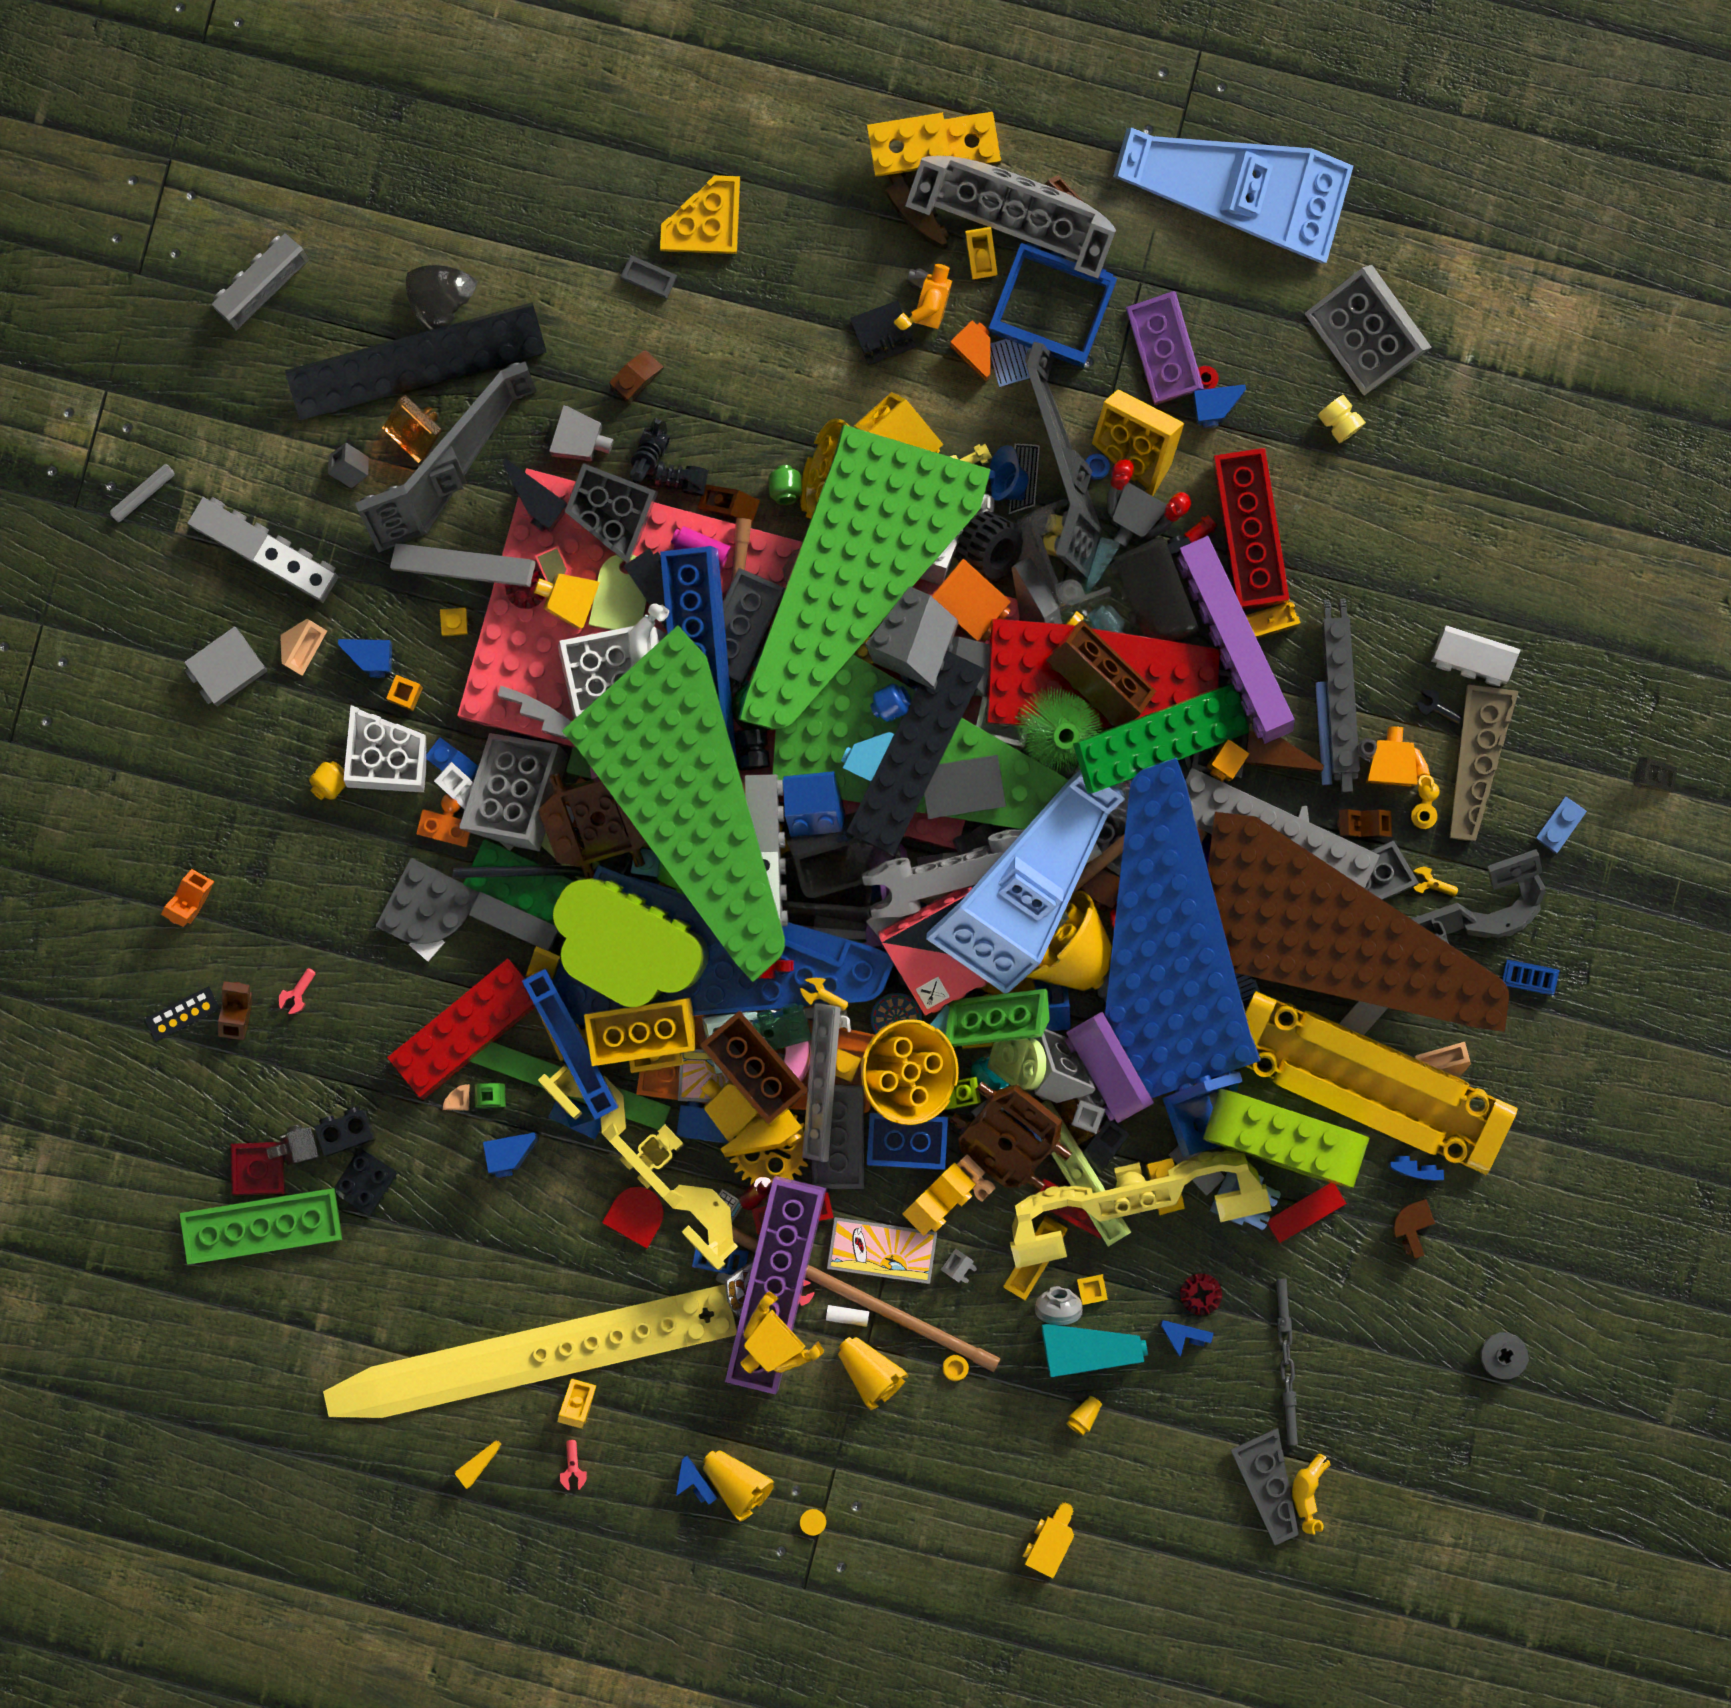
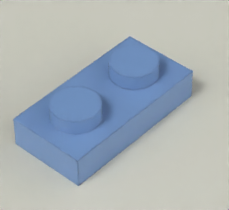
M1565 796L1535 839L1557 854L1587 811Z

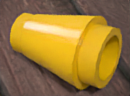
M1089 1396L1068 1416L1069 1420L1066 1424L1076 1433L1084 1436L1086 1432H1090L1102 1403L1093 1396Z

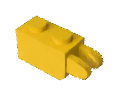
M1066 1502L1058 1506L1059 1508L1056 1510L1053 1518L1047 1516L1045 1521L1040 1519L1034 1531L1038 1536L1034 1544L1028 1543L1022 1556L1026 1558L1025 1565L1051 1578H1054L1074 1537L1071 1527L1067 1526L1074 1511L1072 1506Z

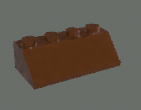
M1083 620L1076 624L1046 659L1056 672L1063 675L1070 685L1088 699L1090 705L1098 709L1107 718L1108 722L1115 727L1135 720L1143 712L1156 692Z
M740 1010L700 1044L705 1053L768 1126L788 1111L808 1091L805 1085Z

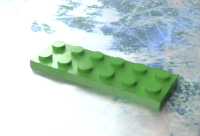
M335 1188L180 1213L187 1265L343 1240Z

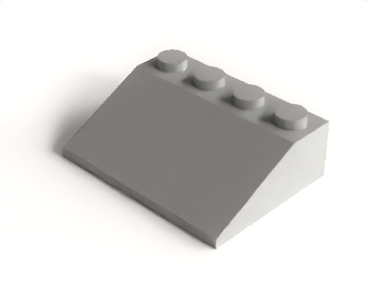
M1372 265L1361 268L1304 313L1364 396L1432 348Z
M489 733L459 828L511 846L540 851L546 831L538 809L554 790L549 775H555V773L559 772L562 780L569 755L558 744Z

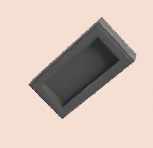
M630 255L620 277V280L666 300L677 279V275Z

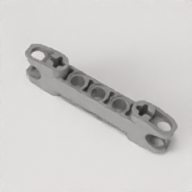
M1025 829L1006 830L989 836L990 848L911 868L908 858H898L886 861L862 873L864 885H885L889 888V894L884 900L869 907L872 918L910 915L921 909L919 899L976 885Z

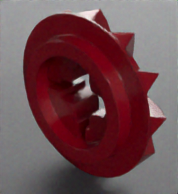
M534 570L532 584L537 583L539 578L545 580L539 571ZM536 584L530 588L531 598L524 591L515 593L522 586L505 585L509 601L522 609L534 608L545 598L534 593Z
M1203 1273L1195 1274L1183 1283L1180 1292L1181 1301L1189 1312L1196 1315H1207L1218 1308L1222 1300V1289L1214 1277ZM1197 1283H1199L1203 1290H1212L1209 1295L1205 1296V1306L1200 1298H1190L1198 1292Z

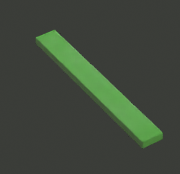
M494 1042L470 1060L472 1063L541 1088L543 1087L538 1079L542 1075L546 1074L551 1078L562 1068ZM616 1087L624 1096L625 1118L657 1130L665 1125L671 1109L670 1106ZM569 1097L586 1104L583 1098Z

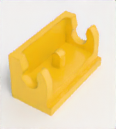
M1289 602L1246 615L1256 639L1298 627L1300 620L1299 616H1296L1294 603Z

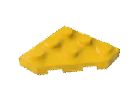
M713 176L702 189L692 195L670 218L668 217L661 224L660 251L737 254L740 176Z

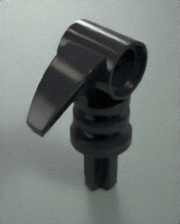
M654 418L650 428L645 427L638 449L631 458L633 468L629 477L633 479L634 483L643 481L646 474L652 473L657 466L659 457H663L670 435L667 434V425L662 420Z
M659 461L655 470L650 474H646L644 478L654 480L657 487L661 486L662 482L666 483L665 487L670 488V485L674 484V489H679V486H682L681 492L704 496L709 470L697 466H686L684 470L682 466H678L677 470L674 469V465L669 464V468L665 467L666 463Z

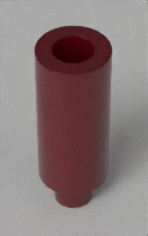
M760 1177L741 1194L739 1198L741 1206L746 1210L754 1209L770 1193L771 1180Z

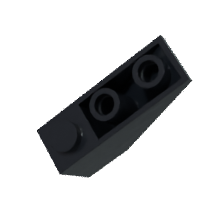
M1109 1118L1083 1152L1097 1177L1101 1175L1130 1136L1128 1132L1113 1121H1110ZM1065 1178L1062 1183L1070 1187L1071 1185Z

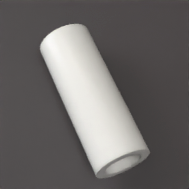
M828 1305L826 1321L867 1327L869 1311Z

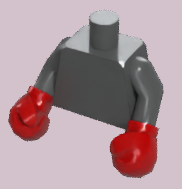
M1127 459L1119 460L1113 466L1111 487L1107 495L1108 515L1112 518L1111 524L1119 528L1113 538V542L1123 548L1127 547L1132 537L1143 541L1145 538L1153 539L1165 533L1173 522L1189 511L1191 506L1190 497L1185 492L1176 493L1169 500L1168 504H1165L1129 483L1134 472V465Z

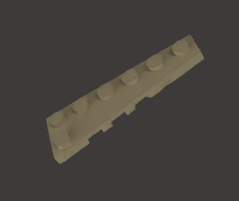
M1475 685L1466 686L1449 839L1476 841L1509 722L1517 700L1518 691Z

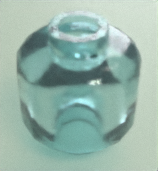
M1101 604L1087 616L1089 620L1087 625L1090 628L1124 634L1122 629L1125 621L1111 605L1103 606Z

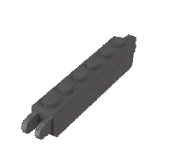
M1340 599L1338 603L1340 618H1331V603L1329 600H1323L1322 642L1331 772L1334 775V780H1340L1341 794L1352 793V779H1358L1360 766L1350 617H1347L1345 599Z

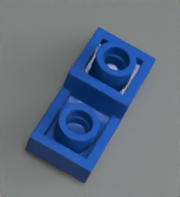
M1410 1156L1394 1157L1395 1162L1388 1163V1168L1411 1178L1430 1181L1444 1180V1170H1437V1165L1421 1166V1171H1417V1161H1410Z

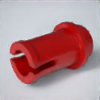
M1209 515L1200 517L1201 521L1184 533L1186 538L1189 537L1191 543L1206 537L1210 532H1215L1214 529L1217 525Z

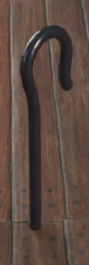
M574 827L577 838L582 840L579 829ZM626 852L624 853L623 864L616 870V872L628 875L633 862L631 853ZM569 865L452 868L453 878L576 876L585 878L582 868Z

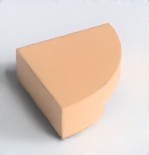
M462 1085L451 1091L444 1101L443 1110L469 1111L470 1085Z

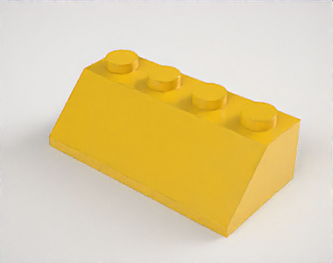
M691 997L645 1004L639 1007H624L584 1014L592 1066L695 1051V1021Z

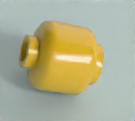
M334 761L331 763L323 762L309 778L312 786L311 792L321 800L324 797L331 800L335 799L346 786L344 782V769Z

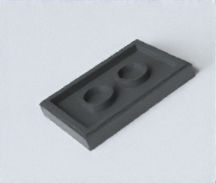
M998 755L939 764L924 794L928 819L1006 807Z

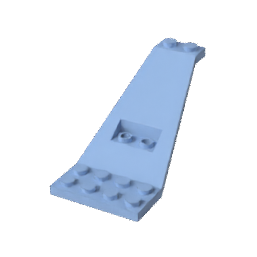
M1127 128L1113 177L1311 260L1327 263L1353 165L1312 148L1154 137L1134 128ZM1253 170L1256 172L1255 178L1252 175ZM1246 195L1249 196V202L1246 201Z
M1079 770L1060 789L962 901L927 932L926 939L1004 994L1009 993L1041 964L1108 814L1126 799V793L1116 785H1113L1101 791L1087 794L1082 773Z

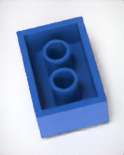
M870 1113L867 1166L945 1170L948 1117H934L920 1124L907 1125L890 1121L879 1113Z

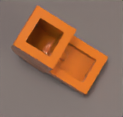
M191 869L181 880L175 896L164 906L161 915L182 927L187 923L191 924L206 901L214 881Z

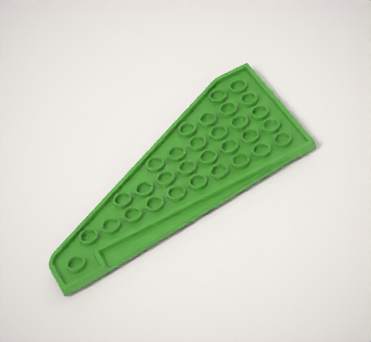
M843 425L831 467L757 666L748 684L738 720L769 729H781L791 725L890 613L906 590L919 580L981 509L991 469Z
M677 625L566 726L562 732L592 767L734 962L754 982L782 956L785 949V936L707 656Z
M853 654L791 725L776 729L773 775L777 774L778 780H783L784 776L834 771L842 800L861 803L871 781L844 769L845 763L841 761L847 747L852 749L856 743L888 732L896 733L904 716L891 722H886L881 717L877 718L872 712L870 705L873 703V694L877 690L894 683L899 687L903 686L907 690L911 701L916 690ZM962 718L939 764L998 755L1006 807L945 817L1026 829L1069 780L1053 770L1050 771L1049 768L1047 770V767L1045 766L1044 768L1043 764L1040 763L1039 765V762H1036V760ZM923 796L916 812L927 813L925 796Z

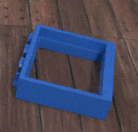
M1021 243L990 323V334L1031 349L1033 342L1042 343L1055 358L1084 368L1117 278L1113 277V274L1106 272L1107 270L1105 269L1101 270L1099 278H1095L1074 270L1077 260L1075 262L1065 259V255L1055 251H1051V253L1042 251L1041 246L1036 244ZM1024 258L1105 287L1082 351L1001 322Z

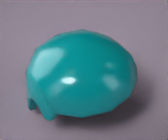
M981 1057L972 1064L971 1078L977 1077L978 1085L983 1081L994 1091L1009 1086V1083L987 1068L990 1057L986 1059Z

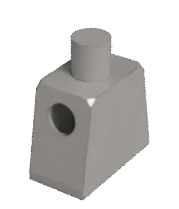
M564 405L549 452L554 457L592 461L595 450L610 454L614 439L600 435L602 431V424Z

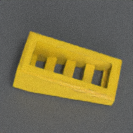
M499 1441L493 1442L455 1471V1475L466 1489L473 1485L500 1449L501 1443Z

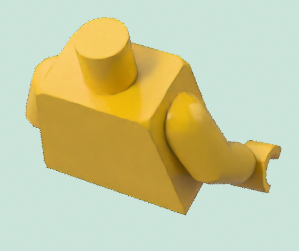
M767 1292L760 1300L744 1330V1338L747 1340L744 1347L750 1354L740 1364L749 1374L760 1365L767 1372L774 1370L777 1373H783L811 1360L814 1361L824 1353V1349L819 1341L810 1350H803L805 1345L773 1310L769 1312V1306L779 1300L772 1292Z

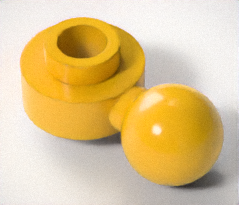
M1435 783L1433 792L1430 791L1429 786H1422V793H1419L1422 803L1417 804L1412 809L1411 820L1418 828L1428 829L1437 821V811L1432 806V802L1439 796V787ZM1423 811L1429 813V819L1426 821H1422L1419 817Z

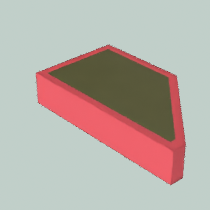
M559 546L535 555L545 581L553 583L556 574H568L569 568Z

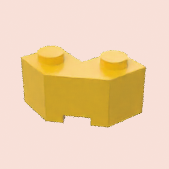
M954 1162L903 1215L923 1236L931 1229L936 1232L946 1222L943 1217L957 1203L962 1207L972 1197L969 1191L976 1184Z

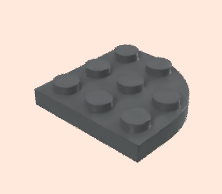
M410 858L375 927L408 943L429 944L447 939L456 933L466 922L471 911V903L475 897H478L479 892Z

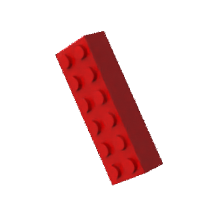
M1265 448L1214 455L1212 463L1232 587L1243 610L1287 604L1290 598Z
M506 959L387 1057L421 1099L424 1100L467 1065L471 1059L536 1008L522 982L525 977L509 959Z

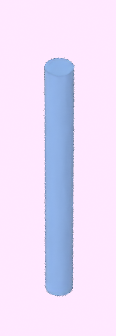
M1316 682L1320 762L1324 765V769L1321 772L1322 785H1332L1326 682Z

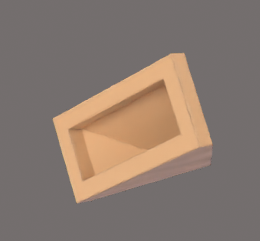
M305 619L281 634L282 664L303 676L327 630Z
M1465 1042L1415 1056L1416 1059L1458 1078L1471 1065Z

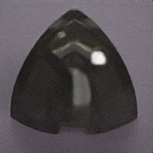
M428 265L418 267L407 273L406 292L416 318L426 331L448 326L455 319V312L460 306L467 304L478 281L456 268Z

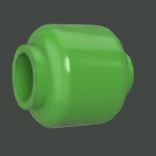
M781 465L769 474V495L778 504L791 505L801 497L802 479L799 471L792 469L789 465Z

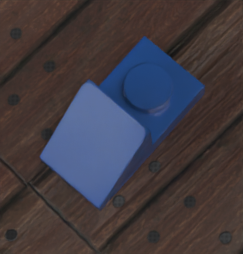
M441 737L426 754V759L441 771L452 762L471 781L476 777L479 766Z
M1161 1320L1160 1323L1179 1357H1181L1185 1337L1190 1338L1189 1343L1203 1347L1205 1342L1211 1343L1212 1332Z
M688 1455L685 1456L681 1463L676 1496L694 1484L696 1488L693 1492L700 1502L703 1503L706 1500L708 1504H711L718 1496Z

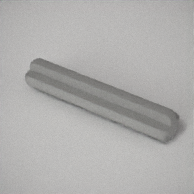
M164 464L111 509V516L117 522H121L175 475L174 471L167 464Z

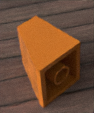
M964 559L932 595L938 603L958 620L957 628L971 640L978 642L981 640L986 642L990 638L992 619L1005 620L1011 612L1008 608L1011 601Z

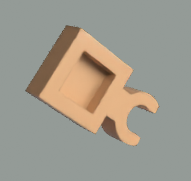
M968 1154L957 1164L976 1184L972 1189L980 1201H983L995 1189L992 1182L982 1178L985 1172Z

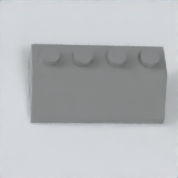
M283 234L281 237L276 236L269 243V249L263 255L261 253L256 255L250 262L251 266L245 272H239L232 279L233 284L227 290L222 289L214 296L212 306L235 330L239 329L309 261L303 248L287 234Z

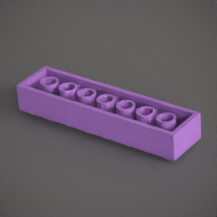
M1206 536L1181 547L1180 555L1177 558L1179 563L1177 568L1183 579L1187 577L1189 584L1187 588L1192 600H1198L1200 608L1198 612L1204 624H1209L1211 631L1209 636L1214 647H1220V660L1225 670L1230 669L1231 683H1233L1236 692L1240 691L1243 701H1241L1246 715L1251 714L1254 723L1252 728L1256 737H1262L1266 744L1293 732L1295 719L1209 537Z
M778 1176L773 1178L725 1382L772 1394L778 1392L782 1373H777L774 1370L767 1372L760 1365L749 1374L740 1364L750 1354L744 1347L747 1341L744 1338V1330L760 1300L767 1292H772L779 1300L769 1306V1312L773 1310L787 1327L793 1331L827 1188Z

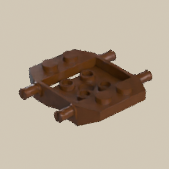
M559 772L555 773V775H549L554 790L539 807L538 811L557 863L580 866L586 879L594 877L593 862L626 852L631 853L635 867L646 864L640 851L646 843L645 839L619 804H616L617 801H615L599 777L584 783L563 786ZM567 801H569L585 848L581 849L565 804ZM597 811L603 813L605 821L603 823L594 822L591 816L592 813Z
M982 1081L975 1090L987 1098L985 1102L987 1104L971 1123L964 1120L957 1113L949 1120L961 1130L959 1133L961 1136L958 1139L960 1152L965 1156L968 1154L981 1169L1004 1187L1020 1188L1022 1184L1028 1183L1040 1192L1046 1183L1034 1175L1033 1171L1049 1153L1055 1152L1065 1162L1072 1154L1059 1141L1062 1120L1017 1084L994 1091ZM1003 1107V1108H1004L1006 1111H1008L1010 1114H1006V1113H1004L1003 1111H1001L1000 1109ZM1011 1115H1013L1016 1119H1018L1030 1130H1025L1022 1126L1016 1123ZM1033 1132L1043 1140L1040 1142L1037 1138H1035ZM1002 1138L1009 1139L1012 1145L1005 1144Z

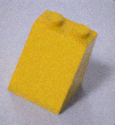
M893 392L887 395L854 425L857 429L939 453V448L944 445L905 398Z

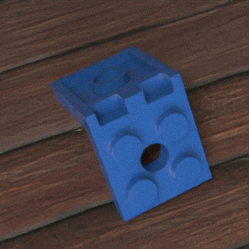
M1227 1072L1213 1077L1214 1079H1211L1210 1075L1195 1080L1196 1085H1191V1083L1179 1086V1092L1163 1098L1182 1157L1220 1147L1203 1140L1213 1108L1209 1095L1218 1092L1219 1089H1226L1243 1082L1240 1072L1233 1074ZM1193 1121L1196 1122L1198 1126V1132L1195 1130L1193 1126Z

